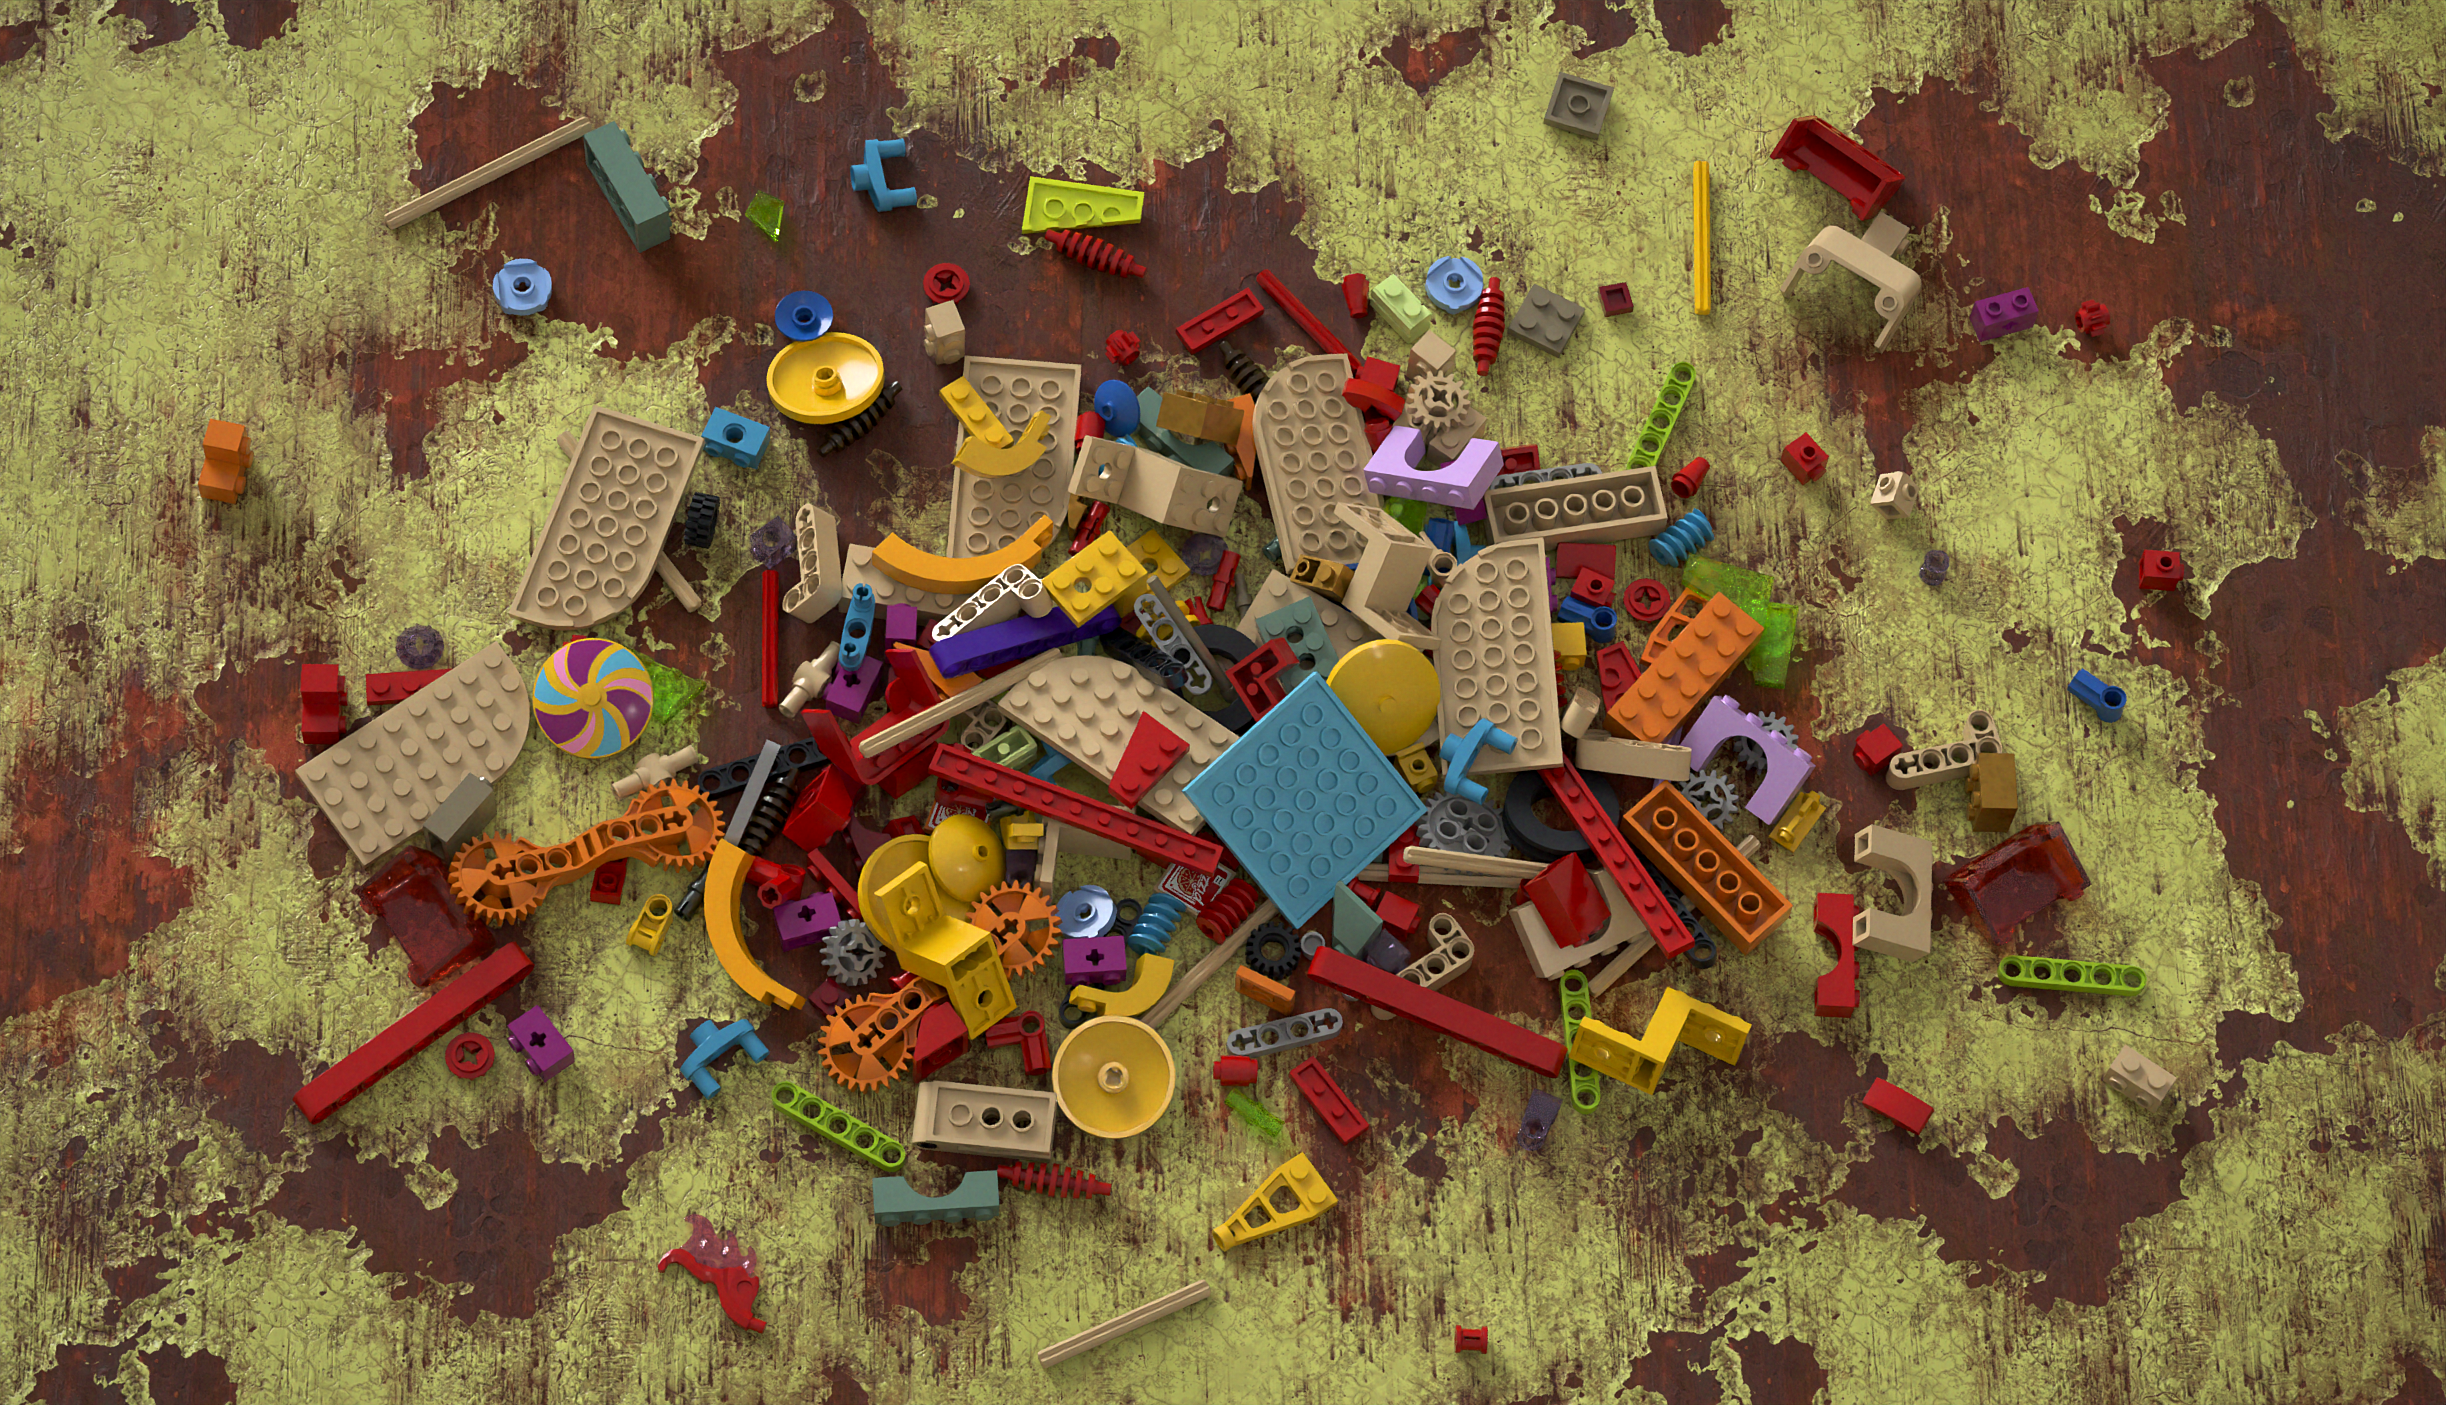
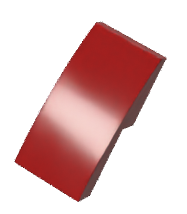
M1352 378L1346 380L1341 395L1352 407H1358L1363 412H1366L1373 405L1381 415L1388 416L1394 421L1402 414L1405 404L1404 398L1382 386Z
M630 857L606 862L595 869L590 891V901L615 905L621 904Z
M1878 1077L1862 1101L1865 1108L1890 1118L1894 1125L1917 1135H1920L1934 1112L1933 1107Z

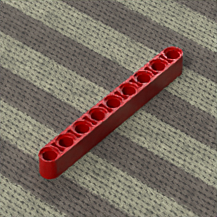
M516 942L506 944L305 1085L294 1095L293 1102L312 1125L320 1123L526 978L533 971L535 965Z
M1317 946L1307 972V977L1317 983L1549 1078H1558L1568 1048L1559 1042L1328 947Z

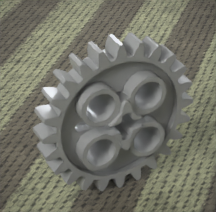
M1445 791L1442 796L1436 792L1434 798H1428L1425 803L1428 811L1415 824L1418 827L1416 836L1422 837L1419 846H1428L1431 849L1506 858L1512 843L1505 833L1502 817H1500L1503 808L1494 809V800H1490L1487 803L1483 802L1482 805H1479L1459 794L1454 796ZM1455 869L1456 874L1459 875L1461 870ZM1466 871L1468 876H1471L1473 873L1471 871Z

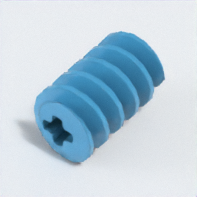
M1694 508L1692 513H1687L1684 516V519L1677 520L1675 526H1669L1666 532H1661L1657 539H1651L1648 543L1650 552L1658 563L1663 566L1669 564L1676 568L1679 565L1676 557L1681 561L1688 559L1685 550L1694 555L1697 552L1694 544L1699 548L1705 547L1703 537L1710 542L1715 538L1712 527L1705 515L1700 510Z
M1166 893L1150 895L1149 904L1145 905L1143 909L1144 914L1140 915L1138 919L1139 924L1134 926L1133 934L1128 938L1129 947L1140 956L1145 953L1158 956L1155 951L1165 952L1166 947L1161 942L1168 943L1171 940L1170 935L1165 931L1175 932L1176 926L1172 922H1180L1182 918L1176 911L1185 912L1187 909L1183 902Z

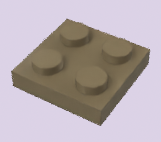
M1559 72L1543 124L1598 140L1614 87Z
M1533 284L1508 327L1507 334L1559 358L1582 319L1585 308Z

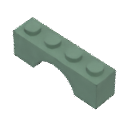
M1148 386L1137 396L1140 405V422L1132 434L1141 436L1153 452H1159L1167 458L1194 469L1227 477L1233 473L1234 459L1214 441L1201 445L1186 444L1175 438L1168 429L1156 426L1162 397Z
M997 1170L966 1172L962 1183L955 1191L937 1198L918 1194L908 1185L904 1176L872 1178L875 1224L881 1223L883 1226L891 1227L899 1225L900 1222L912 1221L914 1224L923 1225L930 1223L931 1220L943 1219L945 1222L955 1223L961 1221L962 1218H975L979 1221H986L992 1219L993 1216H999Z

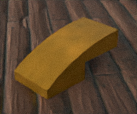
M1073 493L1070 494L1067 518L1068 540L1072 542L1079 532L1077 530L1079 523L1083 522L1087 516V505L1082 503L1084 496Z

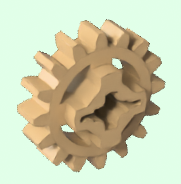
M1439 370L1438 375L1434 377L1431 371H1428L1426 379L1418 376L1415 384L1410 385L1408 391L1410 394H1407L1406 403L1410 404L1408 405L1407 413L1415 414L1412 421L1414 424L1420 421L1423 422L1422 430L1425 431L1428 426L1433 427V433L1437 434L1438 429L1442 427L1445 433H1448L1450 425L1458 428L1461 420L1466 419L1468 413L1466 410H1469L1470 401L1466 400L1469 391L1461 390L1464 383L1462 380L1456 383L1453 382L1454 374L1451 373L1448 378L1443 377V371ZM1420 394L1422 395V400L1424 401L1422 406L1419 402ZM1454 398L1457 402L1456 410L1454 409V404L1452 402Z

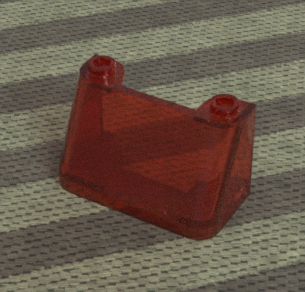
M2059 821L2031 824L1943 879L1948 892L1987 943L1997 947L2013 939L2011 935L2015 932L2014 927L2058 899L2067 898L2070 902L2080 898L2085 894L2083 890L2092 885Z
M408 845L357 888L355 892L361 899L359 901L361 908L368 915L374 914L383 918L410 958L411 962L407 964L409 970L407 976L410 981L417 987L427 988L487 953L496 945V941L481 917L476 921L474 920L475 911L471 910L468 913H464L466 904L455 903L458 894H450L452 886L451 883H448L450 872L442 860L430 850Z

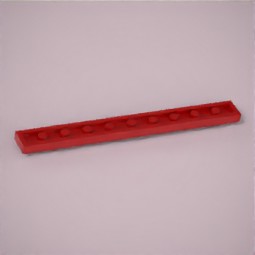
M939 743L928 768L929 774L1211 878L1214 876L1224 851V847L943 743Z
M1563 752L1564 767L1537 769L1542 779L1667 959L1669 960L1694 948V938Z

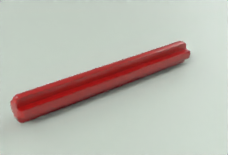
M1264 269L1257 275V283L1328 354H1347L1352 375H1355L1358 366L1362 365L1361 362L1270 270Z
M765 570L762 574V706L764 708H776L778 706L779 573L776 570Z

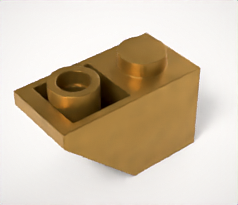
M1300 554L1290 581L1308 588L1326 599L1342 603L1355 572L1341 563Z

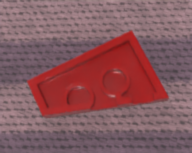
M1624 641L1596 652L1595 657L1605 717L1614 704L1642 675Z
M1143 711L1108 786V793L1132 810L1189 752L1190 744Z

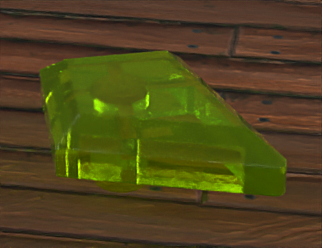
M758 190L745 212V216L774 242H777L779 238L784 201Z

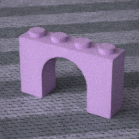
M1394 425L1364 468V474L1370 493L1474 510L1504 463L1499 442L1472 438L1459 458L1451 465L1436 471L1415 470V467L1426 453L1421 430Z
M1728 695L1724 697L1714 696L1679 746L1692 749L1690 767L1696 772H1700L1702 769L1705 770L1719 748L1728 739L1740 735L1756 741L1765 752L1768 769L1763 783L1745 808L1768 825H1773L1778 821L1816 765L1810 762L1812 757L1807 752L1798 747L1794 750L1786 744L1788 739L1776 730L1769 732L1762 727L1764 722L1751 712L1746 715L1739 710L1740 704Z

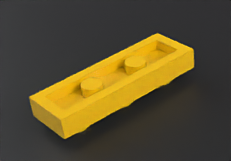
M964 376L939 390L941 399L971 436L973 435L989 446L998 449H1008L1014 446L1012 436Z

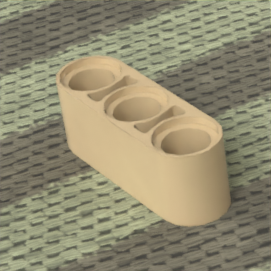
M1577 687L1562 712L1560 728L1568 734L1581 739L1595 718L1601 700L1587 689Z

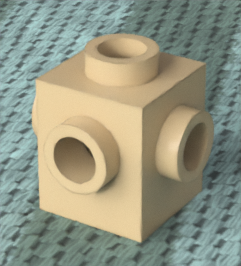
M1896 471L1894 473L1880 474L1870 504L1886 520L1910 517L1919 487L1904 472Z

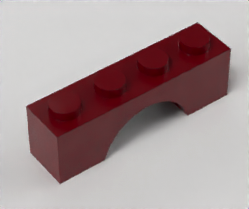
M834 764L853 802L849 812L851 820L843 829L844 832L841 833L845 848L847 850L852 849L854 853L853 865L856 873L860 876L871 854L881 845L892 840L890 834L872 832L858 822L854 810L858 802L866 795V785L857 783Z

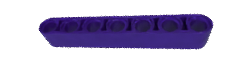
M1110 604L1078 628L1058 606L1052 608L1047 615L1040 618L1026 615L942 639L931 646L929 654L942 677L949 679L1041 653L1052 648L1107 634L1115 630L1121 624L1122 619L1114 605Z

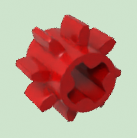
M2094 299L2081 303L2082 308L2075 313V321L2081 333L2086 332V334L2090 333L2091 337L2104 334V328H2107L2106 325L2110 324V314L2106 305H2100L2099 302L2095 303Z
M1117 330L1105 342L1107 345L1105 355L1113 365L1118 362L1123 366H1127L1139 357L1140 351L1138 349L1140 348L1139 343L1141 341L1133 331L1127 333L1123 330Z

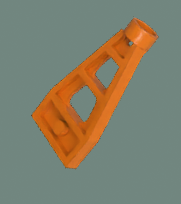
M1704 567L1696 569L1692 581L1651 633L1639 664L1649 667L1672 643L1668 641L1667 635L1673 627L1678 624L1686 627L1693 620V618L1681 614L1688 600L1702 604L1704 608L1713 598L1714 587L1718 580V575L1714 571Z

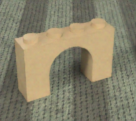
M1873 824L1855 834L1854 862L1875 867L1889 873L1902 890L1904 909L1901 916L1869 908L1854 916L1853 946L1910 962H1915L1930 953L1932 946L1931 920L1933 915L1931 910V893L1933 890L1932 864L1934 859L1931 841Z
M1604 867L1588 874L1610 910L1611 915L1602 922L1604 927L1579 947L1574 948L1571 944L1560 949L1532 900L1509 910L1536 977L1547 978L1548 981L1563 976L1565 974L1564 969L1572 965L1575 968L1582 967L1592 961L1591 956L1601 953V956L1610 954L1618 949L1617 944L1625 940L1628 943H1632L1644 937L1643 932L1647 931L1646 927Z

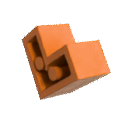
M210 419L202 444L205 461L198 481L200 496L202 498L236 504L238 494H243L245 490L246 468H251L254 452L250 450L251 438L247 437L245 425Z

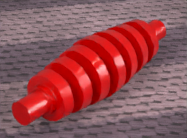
M1048 229L1044 240L1056 244L1058 252L1063 254L1067 248V257L1071 259L1078 253L1077 262L1082 265L1087 257H1089L1087 268L1093 270L1097 262L1100 261L1098 265V271L1105 272L1108 265H1110L1109 274L1116 275L1120 269V277L1127 278L1131 274L1140 278L1145 277L1147 268L1136 264L1133 255L1128 254L1127 258L1124 259L1125 251L1120 248L1113 255L1115 246L1111 243H1108L1103 251L1105 240L1098 238L1093 245L1094 237L1087 235L1083 242H1081L1082 233L1076 232L1073 238H1070V230L1065 229L1063 233H1058Z
M1497 277L1489 278L1488 288L1484 289L1481 293V300L1478 303V310L1473 321V360L1478 363L1477 374L1479 376H1487L1489 365L1496 362L1505 329V294L1500 290L1501 280Z
M1016 1161L1015 1166L1012 1165V1167L998 1164L997 1177L1010 1179L1012 1186L1015 1187L1019 1186L1020 1181H1024V1190L1028 1191L1031 1190L1032 1183H1036V1193L1041 1195L1044 1185H1048V1197L1053 1198L1055 1197L1056 1187L1062 1188L1060 1198H1067L1069 1189L1074 1190L1073 1199H1079L1081 1191L1086 1192L1085 1199H1092V1196L1096 1194L1110 1196L1112 1184L1098 1182L1095 1179L1096 1175L1092 1173L1089 1174L1088 1180L1083 1179L1084 1171L1082 1170L1077 1171L1076 1178L1071 1177L1072 1167L1066 1166L1063 1176L1059 1175L1060 1164L1057 1163L1053 1164L1052 1173H1046L1048 1163L1041 1162L1039 1171H1034L1035 1162H1029L1027 1169H1022L1023 1161Z

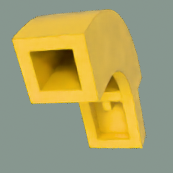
M1042 410L1034 413L1019 441L1008 449L991 447L972 435L965 439L952 464L969 474L982 478H1001L1020 472L1036 462L1047 447L1037 441L1038 439L1042 441L1049 432L1051 426L1047 423L1052 416Z
M1028 810L1022 816L1011 815L1000 819L1001 833L1006 849H1039V837L1043 836V824L1036 823L1034 812Z
M1145 953L1136 961L1133 982L1127 991L1112 993L1078 985L1071 991L1069 1003L1078 1005L1077 1008L1085 1012H1095L1098 1010L1097 1017L1119 1015L1135 1018L1154 1005L1164 994L1171 980L1174 960Z

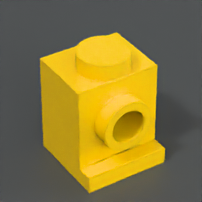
M1423 742L1395 754L1394 767L1414 793H1425L1435 786L1438 773L1425 750ZM1420 766L1422 770H1416L1414 768Z

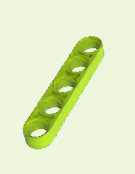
M1682 361L1672 366L1628 460L1626 470H1630L1632 466L1638 464L1644 467L1657 465L1695 382L1696 370L1690 363ZM1685 371L1690 375V380L1681 382L1676 379L1675 373ZM1668 394H1674L1679 398L1680 402L1676 405H1669L1664 401V397ZM1659 417L1664 418L1668 421L1669 426L1664 429L1657 428L1653 424V420ZM1646 441H1653L1658 446V449L1655 452H1647L1643 449L1642 444Z
M2018 955L2004 957L1997 970L1999 980L2009 986L2130 997L2139 995L2147 982L2145 972L2137 966ZM2007 964L2016 965L2020 974L2016 977H2010L2005 974L2004 966ZM2036 967H2045L2049 971L2050 977L2046 980L2038 979L2034 974V969ZM2068 969L2077 971L2080 975V980L2073 983L2069 982L2064 977V971ZM2097 972L2106 973L2110 978V983L2107 985L2098 984L2094 979V974ZM2130 974L2135 975L2140 980V986L2136 988L2127 986L2124 982V977Z
M1569 970L1560 979L1559 994L1565 1046L1568 1048L1566 1057L1573 1108L1577 1112L1587 1115L1596 1111L1600 1103L1601 1094L1598 1071L1591 1068V1074L1587 1077H1580L1575 1073V1066L1581 1063L1568 1057L1573 1046L1571 1039L1576 1036L1582 1019H1572L1568 1014V1010L1571 1007H1579L1584 1011L1586 1017L1592 1019L1588 981L1582 972ZM1571 978L1577 979L1581 983L1582 988L1576 992L1569 991L1565 987V981ZM1582 1092H1588L1593 1095L1595 1102L1592 1105L1584 1106L1578 1101L1577 1097Z
M782 1081L773 1087L772 1104L781 1113L884 1171L896 1172L904 1166L905 1150L899 1142L794 1083ZM782 1090H789L794 1094V1099L788 1104H783L777 1100V1094ZM808 1105H816L820 1108L821 1113L818 1117L810 1119L803 1114V1110ZM835 1120H842L847 1124V1129L843 1133L837 1134L830 1130V1124ZM861 1135H869L873 1138L874 1143L871 1147L863 1149L857 1145L856 1140ZM893 1149L901 1157L896 1163L890 1164L884 1161L882 1156L887 1150Z

